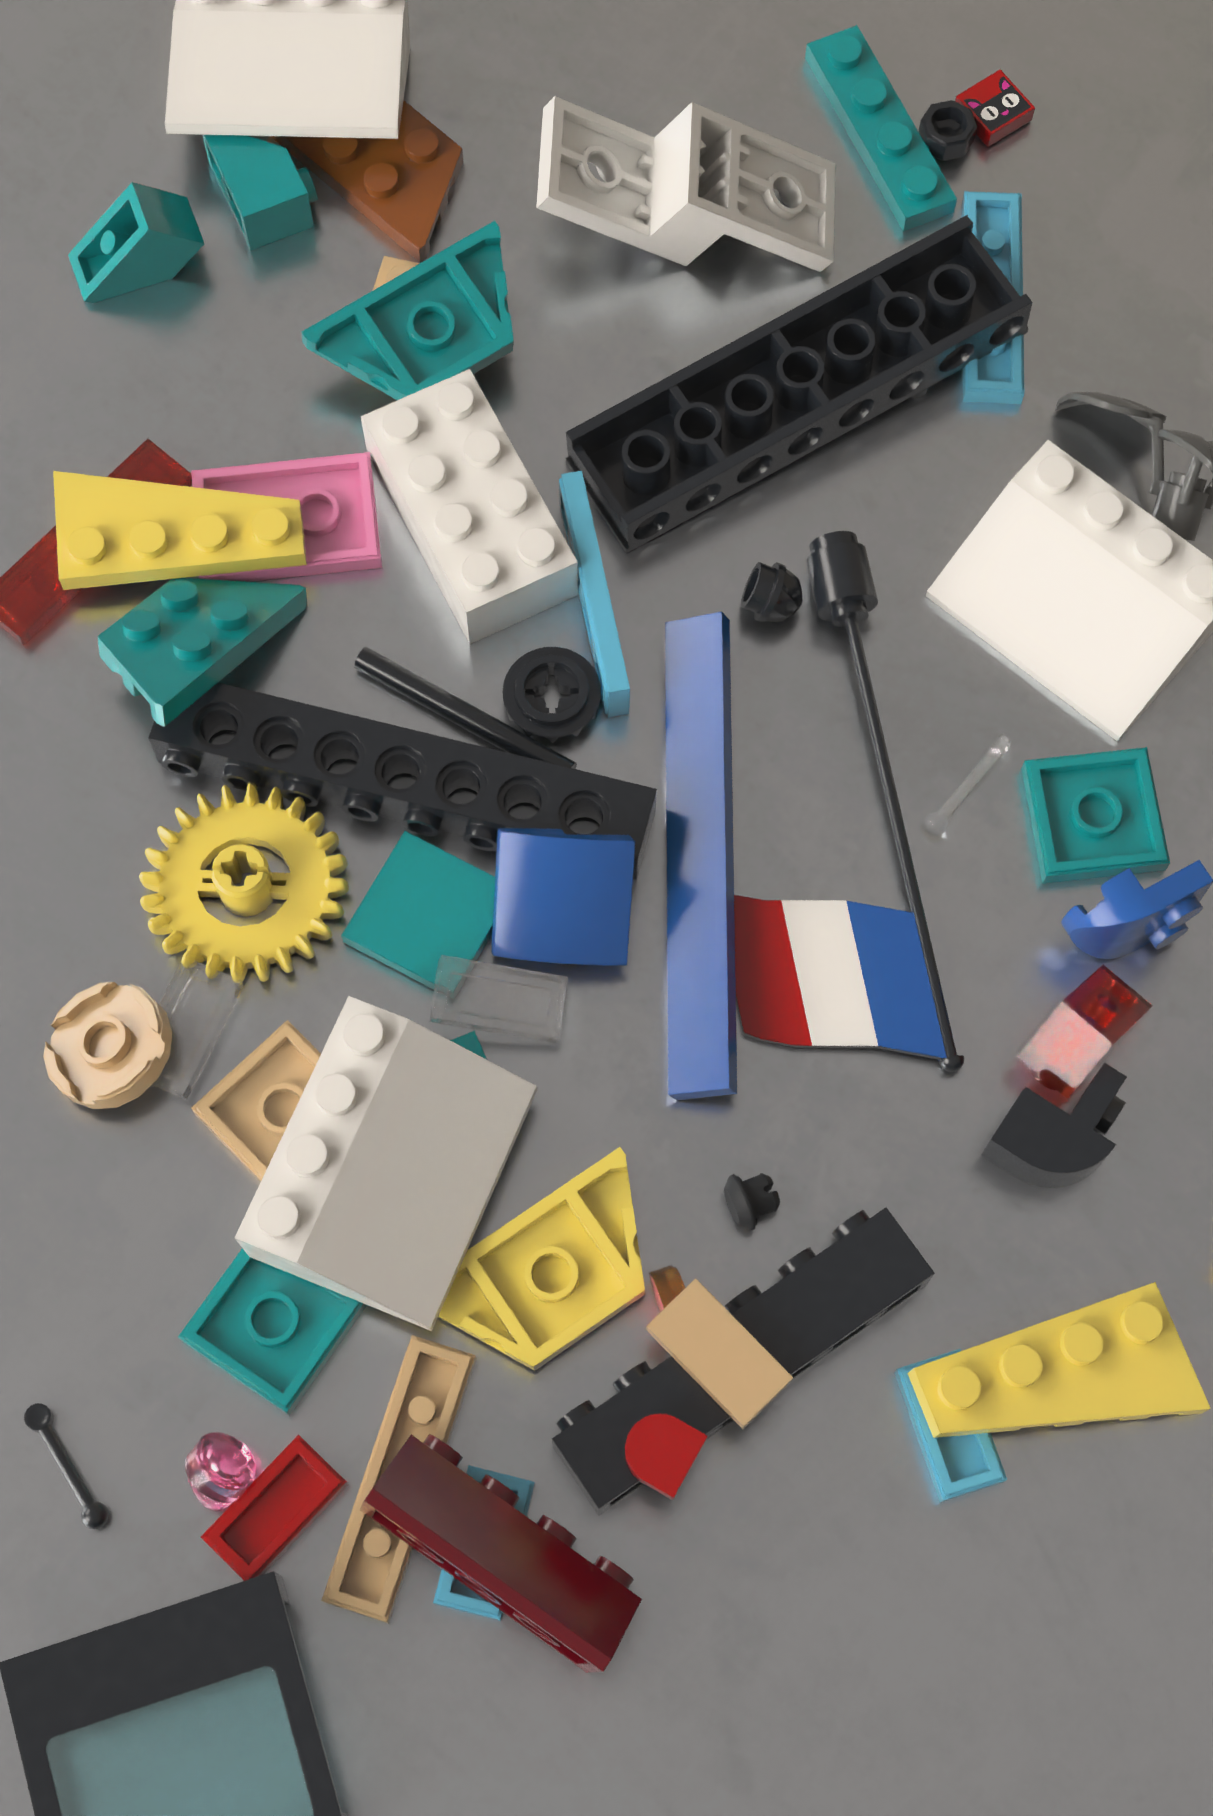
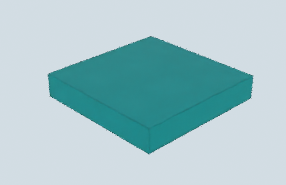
M1147 747L1024 761L1021 770L1042 884L1111 877L1118 875L1128 868L1131 869L1133 874L1166 871L1170 864V858Z
M404 831L341 935L343 943L454 1000L492 935L495 876Z
M242 1248L178 1338L290 1416L367 1305L253 1259Z

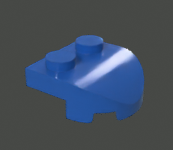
M1197 860L1150 887L1143 889L1131 869L1128 868L1102 884L1101 891L1104 900L1096 904L1097 906L1087 913L1083 905H1076L1063 917L1061 924L1073 943L1080 950L1096 958L1114 959L1123 957L1150 942L1155 949H1160L1177 940L1188 931L1189 928L1185 923L1203 909L1200 901L1212 885L1213 879L1201 861Z

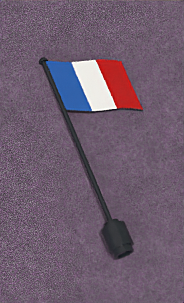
M835 531L819 536L810 543L811 555L807 558L806 563L818 616L823 620L832 621L834 626L846 627L911 912L846 900H761L734 895L736 1000L743 1034L762 1042L794 1048H879L940 1060V1066L944 1070L955 1072L963 1066L964 1056L957 1055L858 626L859 623L868 618V612L877 606L878 598L866 547L858 543L855 533Z

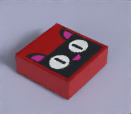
M1001 69L958 94L955 98V102L972 110L977 125L976 134L987 147L1030 122L1035 111L1032 103Z

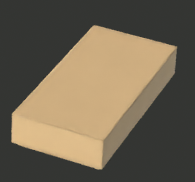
M696 1278L646 1326V1330L742 1429L793 1379L781 1364Z

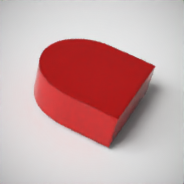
M668 1414L646 1416L631 1428L625 1443L627 1466L634 1477L640 1482L674 1500L708 1436Z

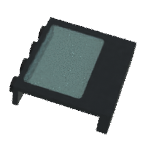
M273 1571L0 1662V1672L34 1815L348 1816V1813H342L287 1615L285 1605L290 1604L283 1577Z

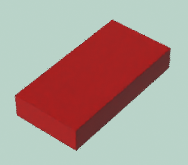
M298 1434L206 1530L201 1538L244 1581L264 1575L349 1484Z

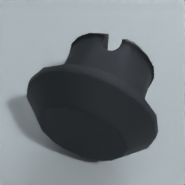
M760 1173V1175L744 1181L735 1174L729 1176L724 1187V1195L731 1215L739 1226L750 1231L754 1230L758 1217L777 1211L780 1205L778 1192L766 1193L772 1189L774 1184L770 1176Z

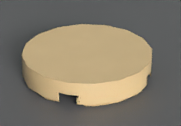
M115 982L98 983L77 993L58 1011L51 1024L55 1031L51 1037L50 1044L45 1042L43 1057L50 1080L73 1102L91 1109L117 1108L140 1097L159 1078L170 1057L172 1030L166 1011L143 988L130 984L131 986H119Z

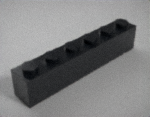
M887 1207L871 1218L864 1210L856 1213L832 1232L837 1240L834 1244L818 1255H815L810 1247L806 1248L778 1269V1272L783 1277L782 1280L761 1293L756 1285H753L724 1306L781 1364L793 1379L927 1286L935 1274ZM672 1356L652 1370L646 1361L636 1365L612 1384L617 1391L616 1395L597 1408L593 1406L590 1400L585 1401L564 1415L556 1423L561 1433L552 1438L553 1448L598 1515H601L644 1485L631 1473L625 1459L627 1436L631 1428L639 1420L652 1414H668L708 1436L707 1440L734 1421Z

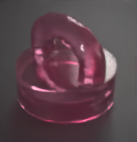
M211 1432L202 1436L185 1459V1471L194 1495L204 1507L212 1511H223L229 1507L232 1502L239 1499L246 1492L257 1475L256 1463L248 1448L235 1437L221 1432Z

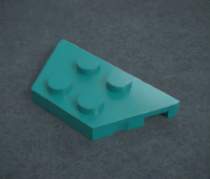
M494 220L301 332L303 344L308 350L396 400L468 369L475 374L513 351L514 338L511 315L508 310V290L506 274L503 270L500 227Z
M197 578L171 579L97 636L100 658L112 672H116L123 677L124 686L134 697L143 695L151 706L153 720L165 727L307 608L306 587L294 584Z

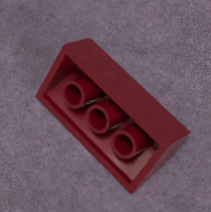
M411 1434L363 1501L360 1511L484 1600L497 1607L509 1618L586 1673L604 1672L642 1601V1598L628 1589L634 1581L633 1577L603 1556H599L593 1564L574 1551L571 1547L577 1538L551 1518L542 1515L536 1524L515 1509L514 1506L520 1498L495 1478L485 1474L479 1483L457 1467L463 1457L439 1438L429 1434L424 1442H421Z

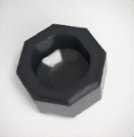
M953 100L931 104L922 117L919 126V133L932 156L941 161L964 157L973 144L977 131L972 110Z

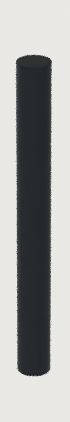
M364 647L358 654L354 664L355 669L503 751L576 769L577 763L372 649Z

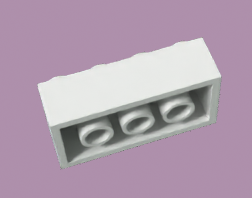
M470 369L361 416L366 450L370 452L371 461L469 644L578 596V562Z

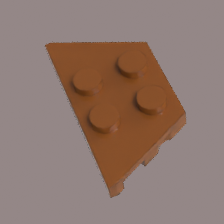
M403 100L398 139L270 136L279 145L287 148L291 155L418 262L421 263L427 258L430 251L429 240L437 220H441L448 204L447 193L449 188L456 183L464 162L463 149L405 100Z

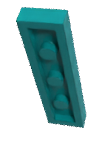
M856 25L807 43L805 54L807 63L902 231H908L954 213L957 197L859 27Z

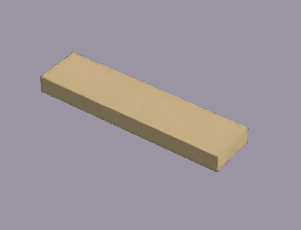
M414 1335L411 1336L321 1600L324 1603L389 1624L414 1549L361 1512L360 1508L369 1492L411 1434L421 1442H424L427 1436L431 1434L449 1444L477 1360L476 1355Z

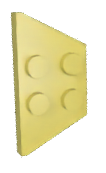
M621 1147L468 1249L438 1317L535 1371L644 1296L645 1286L626 1154Z

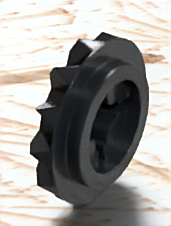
M543 647L524 654L510 667L503 683V701L509 720L514 721L521 727L527 736L537 735L546 737L553 743L562 736L570 734L578 736L582 728L591 719L595 720L601 699V684L593 666L580 654L561 647ZM549 675H555V684H558L559 693L569 694V697L559 699L555 713H549V708H546V702L543 698L535 697V695L545 693L546 685L549 684Z

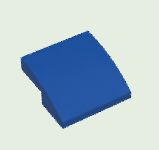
M498 828L491 947L493 956L559 964L627 966L635 840L630 835L565 834L561 829Z

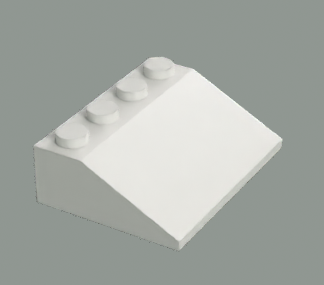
M176 0L173 10L165 114L166 134L398 139L410 55L408 0Z
M1047 440L1011 479L927 590L926 597L1118 742L1213 633V560L1050 440Z
M348 996L237 1231L236 1241L248 1256L432 1331L537 1093V1086L408 1018Z

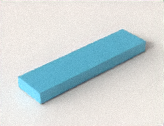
M964 191L962 217L968 215L973 222L972 233L1021 297L1023 295L1022 193ZM1024 335L1015 337L1010 343H1004L993 349L990 354L979 360L976 358L965 365L963 368V402L1022 404L1025 394Z
M582 471L561 474L559 479V506L567 543L578 562V594L594 668L601 684V700L604 714H607L608 718L629 714L630 685Z

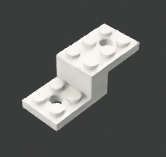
M556 96L543 108L536 208L684 266L690 264L724 234L818 272H821L834 262L836 163L694 102H691L656 137L647 135ZM587 162L596 166L599 175L605 182L594 177L589 170ZM773 188L778 190L780 199L786 206L781 204L776 198Z

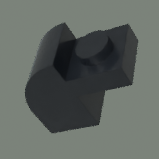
M1104 1062L1071 1114L1066 1113L1025 1086L981 1156L1017 1179L1038 1187L1058 1188L1082 1181L1102 1164L1117 1145L1094 1129L1105 1135L1120 1114L1126 1102L1117 1097L1116 1094L1127 1076Z

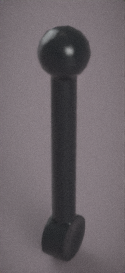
M42 1403L31 1405L24 1414L25 1424L32 1431L40 1433L83 1508L81 1515L83 1524L90 1529L103 1527L108 1520V1509L103 1503L95 1502L52 1427L54 1422L53 1412Z

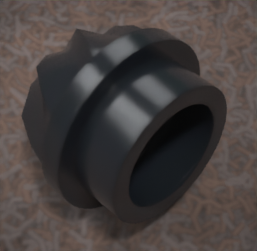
M758 562L745 585L741 607L754 612V619L760 622H782L787 617L794 615L802 605L800 580L781 563L776 562L771 567Z

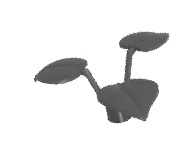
M1074 392L1060 398L1055 411L1072 406L1092 404L1113 412L1126 414L1150 430L1152 434L1153 481L1149 493L1157 495L1152 516L1183 539L1195 541L1204 509H1211L1213 504V478L1204 491L1207 480L1198 477L1203 463L1213 473V441H1206L1203 437L1189 432L1163 429V423H1165L1167 416L1125 398L1099 392ZM1164 440L1175 442L1193 454L1187 474L1171 471L1168 482L1164 481Z

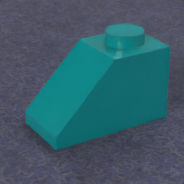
M202 135L209 164L250 251L314 227L310 203L318 201L314 183L306 167L296 169L287 148L251 136Z
M131 182L71 250L68 257L83 300L89 303H97L171 280L205 243L188 197Z

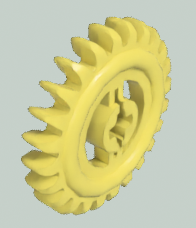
M248 783L246 795L241 803H237L230 788L227 785H223L220 807L215 808L203 794L199 793L197 795L199 817L194 818L180 807H177L175 814L182 830L177 833L164 826L158 827V835L168 850L160 851L147 848L145 855L148 861L160 871H144L139 875L140 881L145 888L158 893L141 897L140 903L145 911L160 914L149 920L148 927L151 933L155 935L170 934L162 943L165 953L172 955L187 949L182 957V964L185 969H195L201 963L207 961L205 973L209 980L217 979L225 968H230L233 982L240 984L243 982L247 970L254 968L259 980L265 982L269 979L271 964L276 963L285 973H290L293 971L291 955L295 952L304 958H313L315 952L309 941L312 937L319 940H329L332 938V931L323 920L339 919L344 915L342 905L331 899L341 897L349 891V885L345 879L333 878L347 868L348 862L342 854L329 856L338 847L339 837L334 831L319 837L325 826V819L321 812L314 813L303 822L306 806L302 797L295 798L290 807L283 810V796L278 787L272 789L270 797L263 804L260 803L258 792L252 784ZM248 844L272 850L283 858L290 873L271 872L263 853ZM214 859V862H213V865H212V869H213V870H205L206 867H207V866L211 863V861ZM244 873H252V874H253V875L246 876V878H245V880H244V886H234V884H237V883H240V882H241V880H242V874H244ZM201 897L220 898L228 911L243 917L255 916L265 911L273 902V899L286 900V902L275 915L259 924L240 927L222 923L209 914L201 902Z

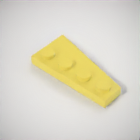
M53 471L58 575L63 590L307 565L303 516L300 500Z
M1156 1282L915 1367L907 1373L933 1438L1016 1431L1026 1427L1054 1425V1427L1081 1425L1084 1422L1119 1419L1120 1421L1147 1419L1151 1416L1179 1414V1416L1202 1414L1211 1409Z

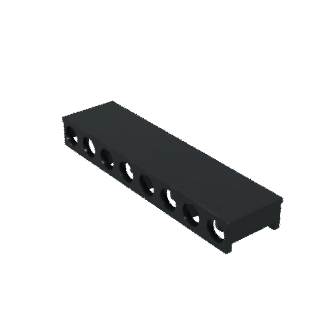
M968 215L566 432L568 451L566 463L572 472L582 471L588 497L626 554L961 370L970 361L976 358L979 360L990 354L998 346L1004 343L1008 344L1015 337L1028 333L1029 328L1027 324L1033 302L1027 294L1020 297L972 233L973 222Z

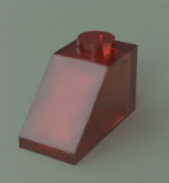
M1103 964L1062 1000L1017 1057L1029 1066L1031 1074L1040 1084L1048 1089L1060 1092L1068 1099L1088 1080L1153 1005Z

